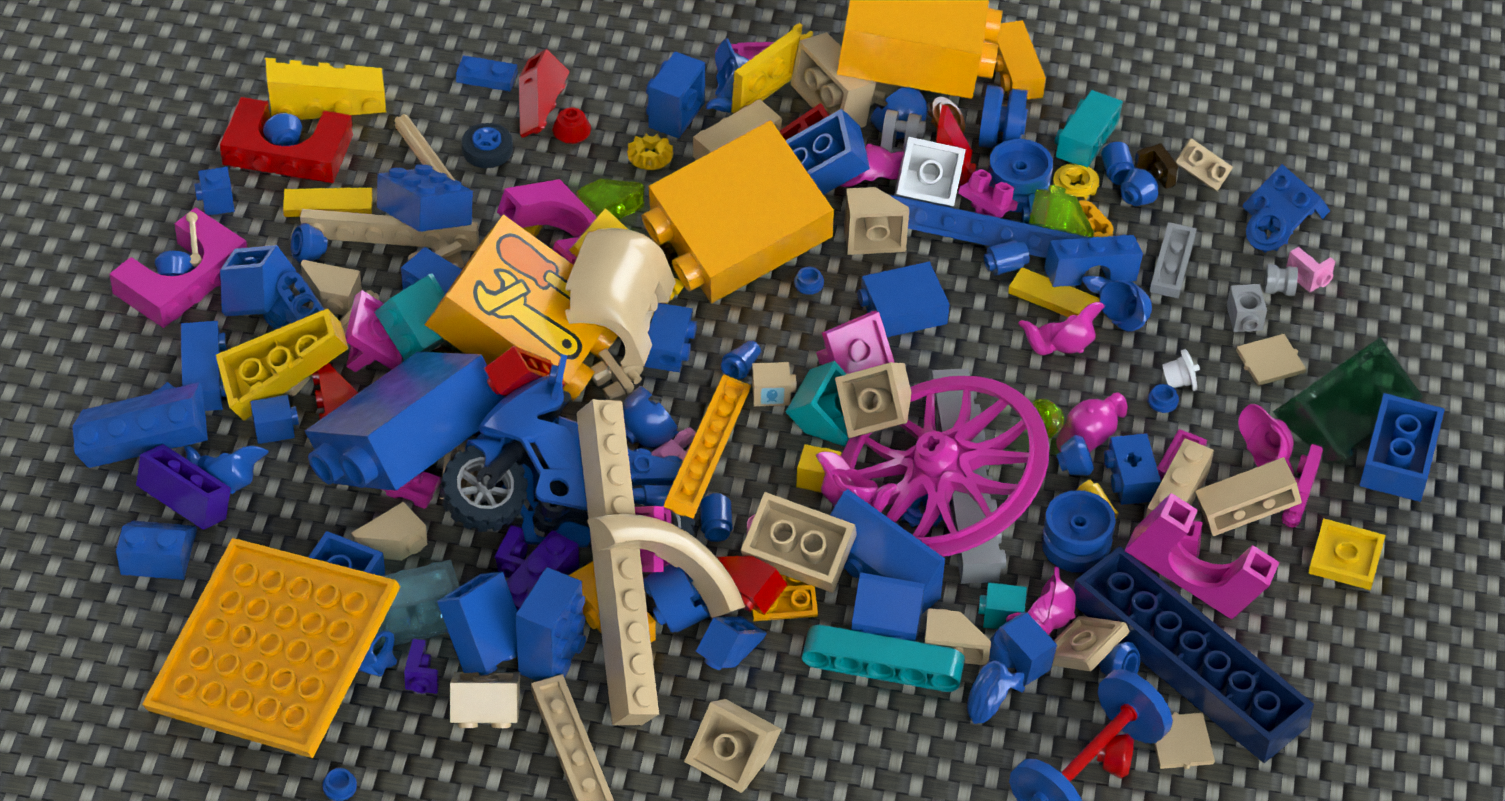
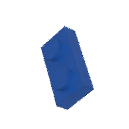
M463 55L456 72V82L510 92L518 73L517 64Z

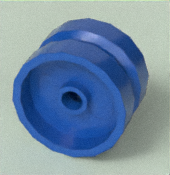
M987 85L979 147L994 148L997 145L999 132H1003L1002 142L1021 139L1025 133L1028 109H1026L1027 90L1012 89L1006 106L1003 105V88Z
M1026 139L1004 141L996 146L990 154L989 173L992 177L989 186L994 188L1000 182L1013 186L1012 199L1017 201L1018 205L1015 211H1009L1022 213V207L1027 206L1028 194L1050 193L1053 158L1046 148L1034 141Z
M1068 491L1058 495L1049 503L1045 514L1042 547L1050 562L1070 572H1087L1110 554L1116 521L1115 513L1106 500L1097 494L1087 491Z

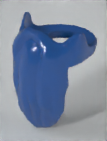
M386 630L376 634L358 671L381 677L386 668H391L397 664V659L392 653L395 641L392 632ZM385 636L384 646L375 656L372 648L381 637Z
M991 658L981 668L969 693L967 711L974 724L984 723L995 715L1010 688L1023 692L1026 688L1023 685L1024 673L1017 672L1012 674L1004 663L996 660L993 661Z

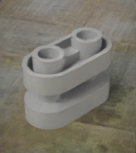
M887 109L880 146L887 149L890 153L904 152L908 137L923 139L926 122L921 121L922 115L910 113L908 121L898 120L899 111ZM897 132L905 133L903 148L895 147Z

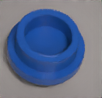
M804 267L796 274L794 285L803 294H815L822 290L824 278L818 269Z
M1168 384L1155 386L1148 395V404L1155 411L1168 413L1175 410L1178 406L1179 397L1176 390Z
M343 768L331 770L323 780L324 794L334 801L349 799L357 789L356 778L352 773Z

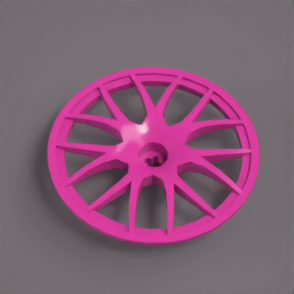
M949 376L929 380L910 387V402L927 396L924 427L921 428L909 420L906 424L900 425L917 439L915 446L906 451L893 450L869 438L872 433L850 438L841 455L848 466L854 469L863 445L866 444L888 461L858 470L863 478L874 479L905 474L904 479L897 484L898 488L891 493L887 505L893 504L886 517L895 523L916 499L928 494L926 510L913 536L943 557L977 547L996 537L1014 523L1032 503L1040 490L1049 463V440L1045 424L1037 409L1023 394L1009 385L993 379L977 376ZM963 390L962 405L954 426L943 432L936 431L935 393ZM971 391L988 394L999 399L992 406L970 420ZM1007 405L1013 408L1022 418L1021 421L1008 431L993 439L980 443L971 442ZM1027 428L1029 452L1003 450ZM1027 463L1018 484L989 480L973 472L984 465ZM954 491L968 494L978 504L986 517L967 528L957 531L949 506ZM981 493L1010 496L991 513ZM941 513L950 534L925 537Z

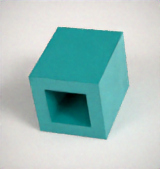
M988 582L987 595H980L978 614L984 615L983 628L999 629L1000 626L1007 623V616L1013 613L1025 612L1027 587Z

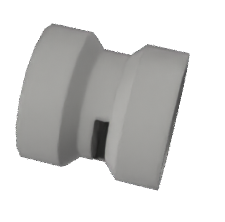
M1267 264L1264 293L1274 294L1276 292H1283L1284 295L1295 296L1298 267L1288 266L1282 269L1277 265Z

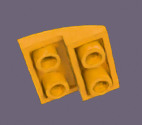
M780 574L787 583V587L765 615L752 609L753 622L818 617L815 586Z

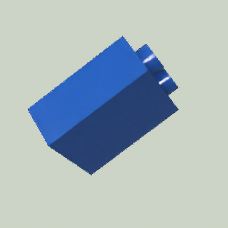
M416 352L305 430V433L314 450L309 453L308 459L316 475L327 484L396 491L479 431L477 428L487 414L504 398L501 394L497 395L488 385L487 379L489 376L484 370L487 364L482 354Z

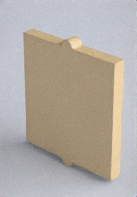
M1285 334L1244 344L1236 348L1238 355L1244 363V369L1250 372L1257 386L1306 372V368L1298 356V350L1293 349Z
M1174 712L1171 715L1173 719L1171 730L1160 741L1154 743L1160 769L1176 767L1190 769V766L1214 764L1215 759L1203 713L1179 715V713Z

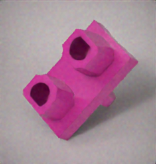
M983 169L973 172L969 182L960 186L958 194L972 201L971 206L976 209L975 213L1001 218L1009 210H1016L1018 202L1012 199L1013 186L1000 182L993 188L989 186L992 177L990 173Z
M423 471L398 490L384 491L387 496L393 498L403 497L413 501L415 506L425 509L431 502L441 481L440 477Z

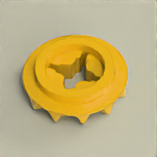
M645 133L643 138L635 136L634 141L628 143L627 156L629 161L640 169L656 170L666 166L672 160L673 145L669 144L668 138L660 139L658 133L653 137Z
M1072 163L1061 166L1053 177L1055 191L1061 192L1064 198L1071 196L1074 201L1077 197L1087 200L1088 196L1095 195L1097 188H1099L1100 181L1097 173L1092 168ZM1080 180H1081V185H1080V184H1076L1075 186H1074V185H1071V182H1072V183H1076L1077 181H1080Z

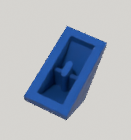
M1027 612L1021 613L999 627L1017 672L1024 673L1023 685H1028L1051 670L1057 644Z

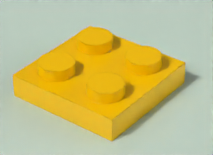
M1323 518L1308 573L1371 590L1386 535Z

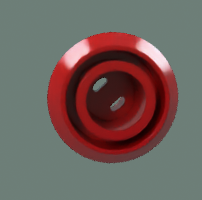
M569 107L559 112L553 123L552 131L554 136L561 142L577 144L584 141L590 135L591 124L582 110Z
M1128 733L1116 735L1097 754V762H1103L1102 769L1119 779L1128 776L1133 755L1134 739Z

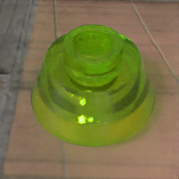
M1036 399L1031 403L1039 412L1045 424L1048 439H1050L1064 425L1063 411L1048 399Z

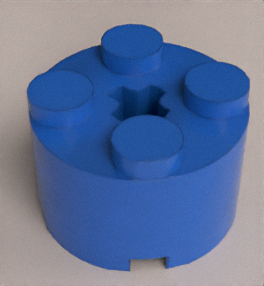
M668 564L664 566V572H652L643 579L644 589L650 597L653 596L657 605L653 607V612L661 625L666 623L672 633H678L710 617V613L701 595L692 584L693 579L680 567Z

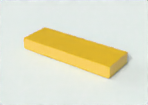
M372 188L284 189L283 214L284 217H300L302 209L372 214L373 190Z
M1023 267L1009 285L1008 293L1066 317L1078 316L1088 305L1100 302V298L1071 286L1053 287L1048 277Z

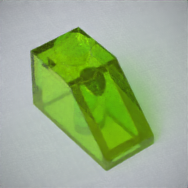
M600 178L576 191V196L596 217L606 208L620 220L644 207V185L639 182Z
M1049 185L1048 190L1036 189L1029 224L1093 237L1094 231L1076 196L1065 194L1066 188Z

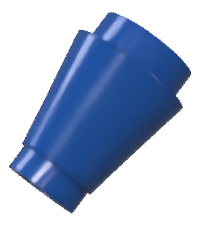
M747 341L725 354L721 363L723 374L737 380L745 378L752 368V363H755L761 353L760 346L754 341Z

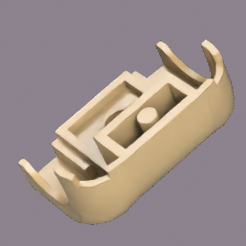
M622 228L597 229L594 232H588L567 281L565 290L571 291L570 309L565 310L569 324H598L616 333L625 346V355L620 361L622 367L645 366L652 347V342L648 335L650 320L653 312L657 310L658 303L669 302L676 283L663 250L649 237L636 231Z

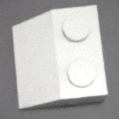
M908 137L894 195L946 207H954L966 149Z

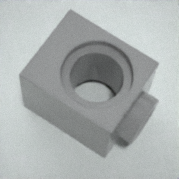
M1260 284L1230 286L1227 309L1233 332L1263 330L1267 308Z

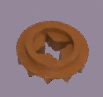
M937 97L929 103L928 115L932 118L930 123L936 126V132L941 107L946 105L964 134L965 121L956 104L945 97Z

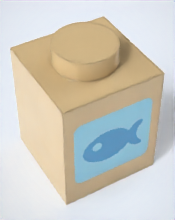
M789 362L752 363L754 407L790 405L791 393H796V374L790 375Z

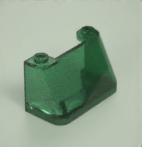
M1379 337L1274 410L1273 413L1278 419L1284 421L1288 428L1310 447L1311 444L1322 447V457L1328 462L1336 460L1340 464L1354 454L1351 448L1374 432L1384 393L1413 401H1418L1423 396L1387 345Z

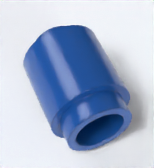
M1112 142L1102 149L1101 157L1107 177L1114 184L1121 185L1128 171L1135 168L1128 145L1123 142Z
M1012 240L987 248V254L983 256L986 269L992 271L995 276L1021 269L1030 262L1029 252L1024 241L1017 242Z
M719 493L709 494L700 503L701 531L705 534L707 540L712 542L724 541L730 536V532L733 529L731 500Z

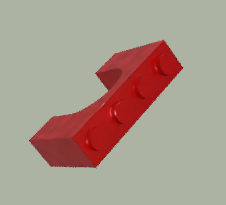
M240 97L220 142L222 165L334 183L353 137L351 115L323 110L318 125L309 139L293 146H278L264 139L263 127L270 119L268 101Z

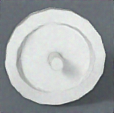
M1186 349L1181 350L1182 357L1162 364L1168 385L1173 388L1191 385L1193 391L1197 390L1195 371L1200 370L1198 364H1193L1191 356Z

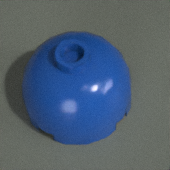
M902 87L885 99L888 104L883 110L878 106L870 118L872 124L881 133L887 109L899 111L898 120L908 121L909 114L912 113L922 115L921 121H925L928 112L927 102L918 89ZM897 132L896 139L905 138V133Z
M639 386L629 394L622 404L626 439L631 444L637 441L643 447L657 448L676 437L679 433L677 431L678 427L659 402L656 404L653 400H648L652 394L644 387Z

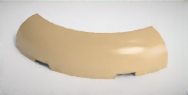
M604 515L587 520L597 551L615 548L645 549L654 552L657 557L667 561L674 567H680L693 579L692 584L701 595L712 619L713 617L745 607L737 586L723 564L704 544L683 529L660 519L643 515Z

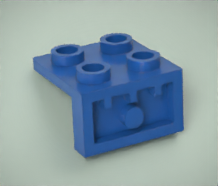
M1283 164L1243 204V208L1252 216L1259 210L1269 207L1285 211L1293 222V231L1308 215H1312L1315 212L1323 219L1331 211L1317 193ZM1273 223L1268 229L1271 233L1278 231L1274 228Z

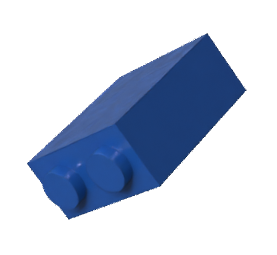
M930 262L862 276L861 289L857 291L861 307H866L867 313L872 311L880 313L887 337L948 324L949 302Z
M503 572L479 574L437 601L464 673L478 672L480 676L487 675L498 669L497 665L502 661H508L518 656L515 617L517 609Z

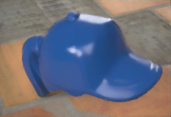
M728 38L721 42L715 53V63L718 70L716 75L718 87L715 92L717 98L710 100L706 104V109L732 113L734 71L747 63L749 59L735 53Z
M1085 276L1082 278L1083 283L1091 292L1100 294V302L1105 305L1102 309L1104 314L1117 327L1128 332L1140 329L1149 319L1152 311L1151 300L1145 291L1133 282L1124 280L1111 281L1097 276Z
M189 445L184 447L187 460L231 488L230 494H234L237 490L251 484L255 463L269 453L268 450L258 446H246L232 454L222 453L218 457H210L207 455L200 456L197 450Z

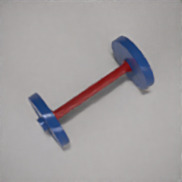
M1113 670L1099 683L1097 692L1100 704L1111 722L1062 772L1040 760L1024 759L1010 772L1009 783L1016 800L1082 801L1075 787L1070 782L1120 731L1128 733L1133 739L1143 743H1157L1171 730L1173 719L1170 708L1162 695L1139 675L1127 670Z

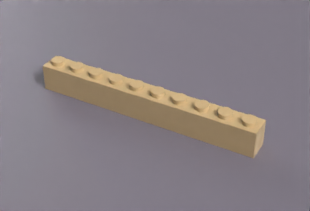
M592 399L577 412L588 518L617 514L635 515L622 401ZM590 530L612 725H643L659 715L640 548H615L597 551Z

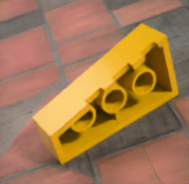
M265 58L272 116L279 113H289L295 115L300 120L320 118L323 110L348 115L386 112L382 68L353 65L334 68L330 66V63L320 62L318 66L302 65V62L297 60H290L289 64L276 63L275 58Z
M327 308L215 356L229 407L245 421L252 416L250 401L281 396L349 348L341 322Z

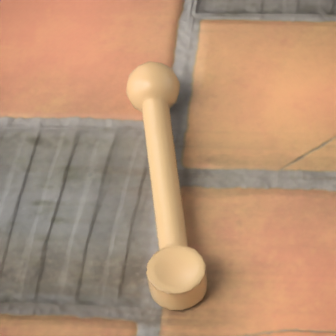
M189 212L186 215V220L190 225L192 248L190 263L193 266H198L202 261L201 256L198 254L195 222L198 216L195 212Z

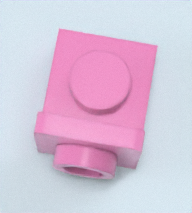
M1297 247L1290 251L1286 267H1298L1297 282L1310 293L1320 286L1325 287L1330 283L1333 278L1335 260L1330 257L1318 264L1313 257L1305 253L1300 247Z

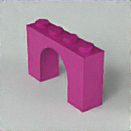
M560 179L505 188L497 210L500 216L504 214L522 228L535 225H550L570 233L574 238L555 241L552 250L573 265L577 257L569 249L596 219V216Z
M196 207L190 212H195L198 216L195 222L198 254L201 256L202 261L194 270L179 276H164L151 271L130 257L109 273L113 294L162 328L177 320L186 310L200 302L215 287L220 286V269L233 250L247 248L245 239ZM185 215L174 223L177 243L192 253L190 225Z
M1170 493L1135 527L1125 552L1228 618L1233 619L1270 586L1279 562L1253 545L1238 559L1228 564H1212L1196 558L1184 548L1180 540L1188 534L1198 510Z

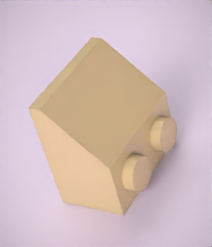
M876 187L847 188L844 219L847 255L906 252L909 207Z
M891 362L835 378L848 438L907 423L911 389L905 363Z
M454 672L450 682V723H458L460 728L478 727V723H491L493 728H509L511 723H517L519 718L520 672H492L480 676L478 672Z
M727 699L710 702L684 762L740 793L744 792L769 759L782 729Z

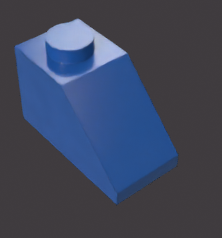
M742 616L713 617L696 652L705 657L704 662L714 669L733 668L765 638L767 633Z

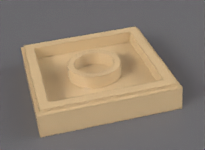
M1078 616L1054 640L1057 648L1052 665L1091 672L1130 630L1125 622Z

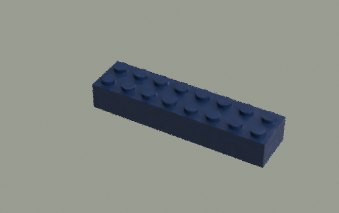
M1119 546L1075 580L1076 608L1087 617L1125 622L1130 632L1119 643L1132 642L1140 653L1141 662L1263 763H1266L1308 728L1314 703L1132 555L1125 552L1122 547Z

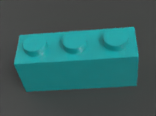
M1093 90L1090 91L1085 100L1080 99L1075 114L1071 113L1068 116L1065 128H1060L1056 134L1054 144L1058 145L1056 157L1088 168L1118 125L1123 101Z

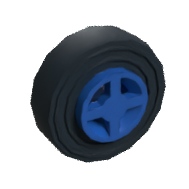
M480 123L474 125L462 137V154L467 162L476 167L494 168L509 160L513 152L511 134L506 128L498 124Z

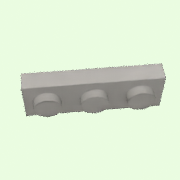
M1168 222L1151 282V293L1179 299L1197 228Z

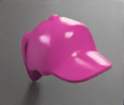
M867 144L865 149L870 169L840 186L850 187L859 184L865 179L874 181L880 177L897 180L904 152L890 153L881 146Z
M1094 302L1085 307L1078 316L1072 315L1064 322L1049 323L1040 328L1024 320L1019 321L1018 325L1024 329L1030 346L1039 355L1050 354L1056 350L1068 354L1083 353L1084 349L1096 338L1092 321L1105 305L1101 302Z
M1117 392L1105 400L1088 399L1076 405L1069 412L1066 423L1057 437L1056 444L1059 451L1061 452L1060 446L1074 435L1084 438L1089 452L1103 444L1115 433L1118 417L1124 418L1127 414L1128 406L1125 397Z
M1257 404L1246 406L1240 414L1238 425L1256 466L1259 467L1284 457L1294 476V469L1289 460L1293 452L1294 442L1291 431L1286 423L1280 419L1272 418Z
M820 452L816 454L825 472L821 492L834 507L843 492L849 489L879 512H882L889 501L891 493L898 488L893 483L878 488L874 481L863 478L858 470L851 469L845 460L836 453Z
M1055 566L1054 574L1044 585L1041 596L1027 612L1048 635L1053 629L1061 628L1075 618L1076 595L1060 579L1059 567ZM1013 613L1007 616L1006 621L1012 620L1021 613Z

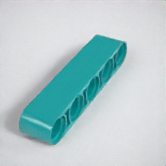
M814 625L807 632L802 661L806 665L817 669L952 692L956 691L960 686L965 656L953 648L825 625Z

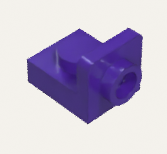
M511 525L495 555L498 572H503L504 577L508 579L525 561L524 557L528 544L525 542L522 528Z
M412 640L404 669L405 689L422 694H437L439 689L438 670L430 669L431 654H426V640Z

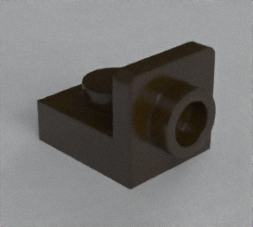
M1162 143L1145 147L1136 152L1135 168L1146 171L1151 170L1153 177L1158 179L1165 189L1176 185L1178 165Z

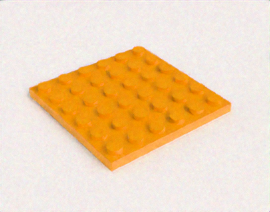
M232 538L142 705L150 712L313 758L401 586L394 579Z

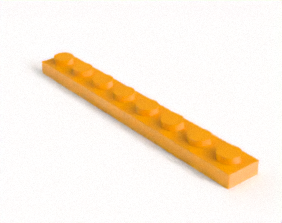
M723 374L664 503L665 508L672 510L678 515L694 519L752 385Z

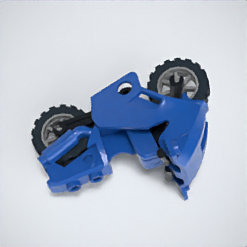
M561 354L558 366L551 365L549 375L533 380L503 398L478 426L477 429L481 434L477 439L468 440L465 451L462 453L460 450L454 455L453 460H449L441 480L440 498L444 500L442 505L445 511L451 513L450 517L456 523L460 521L463 523V527L470 530L472 527L477 528L478 532H487V529L496 531L501 529L504 524L507 526L511 524L515 516L520 514L524 519L521 528L523 529L527 544L539 545L546 538L538 536L534 532L535 526L544 533H550L553 530L579 544V547L587 548L591 536L587 521L589 518L578 422L559 416L571 400L570 393L563 391L562 385L567 355ZM628 448L634 507L664 506L667 495L683 463L682 459L677 456L661 458L653 456L647 449L638 448L632 451ZM479 471L477 478L470 473ZM462 478L474 486L461 488ZM471 494L470 500L465 495ZM493 495H498L506 498L501 503L497 504L493 498ZM525 499L528 500L534 511L527 510L524 505ZM671 510V524L693 536L694 519L678 515Z

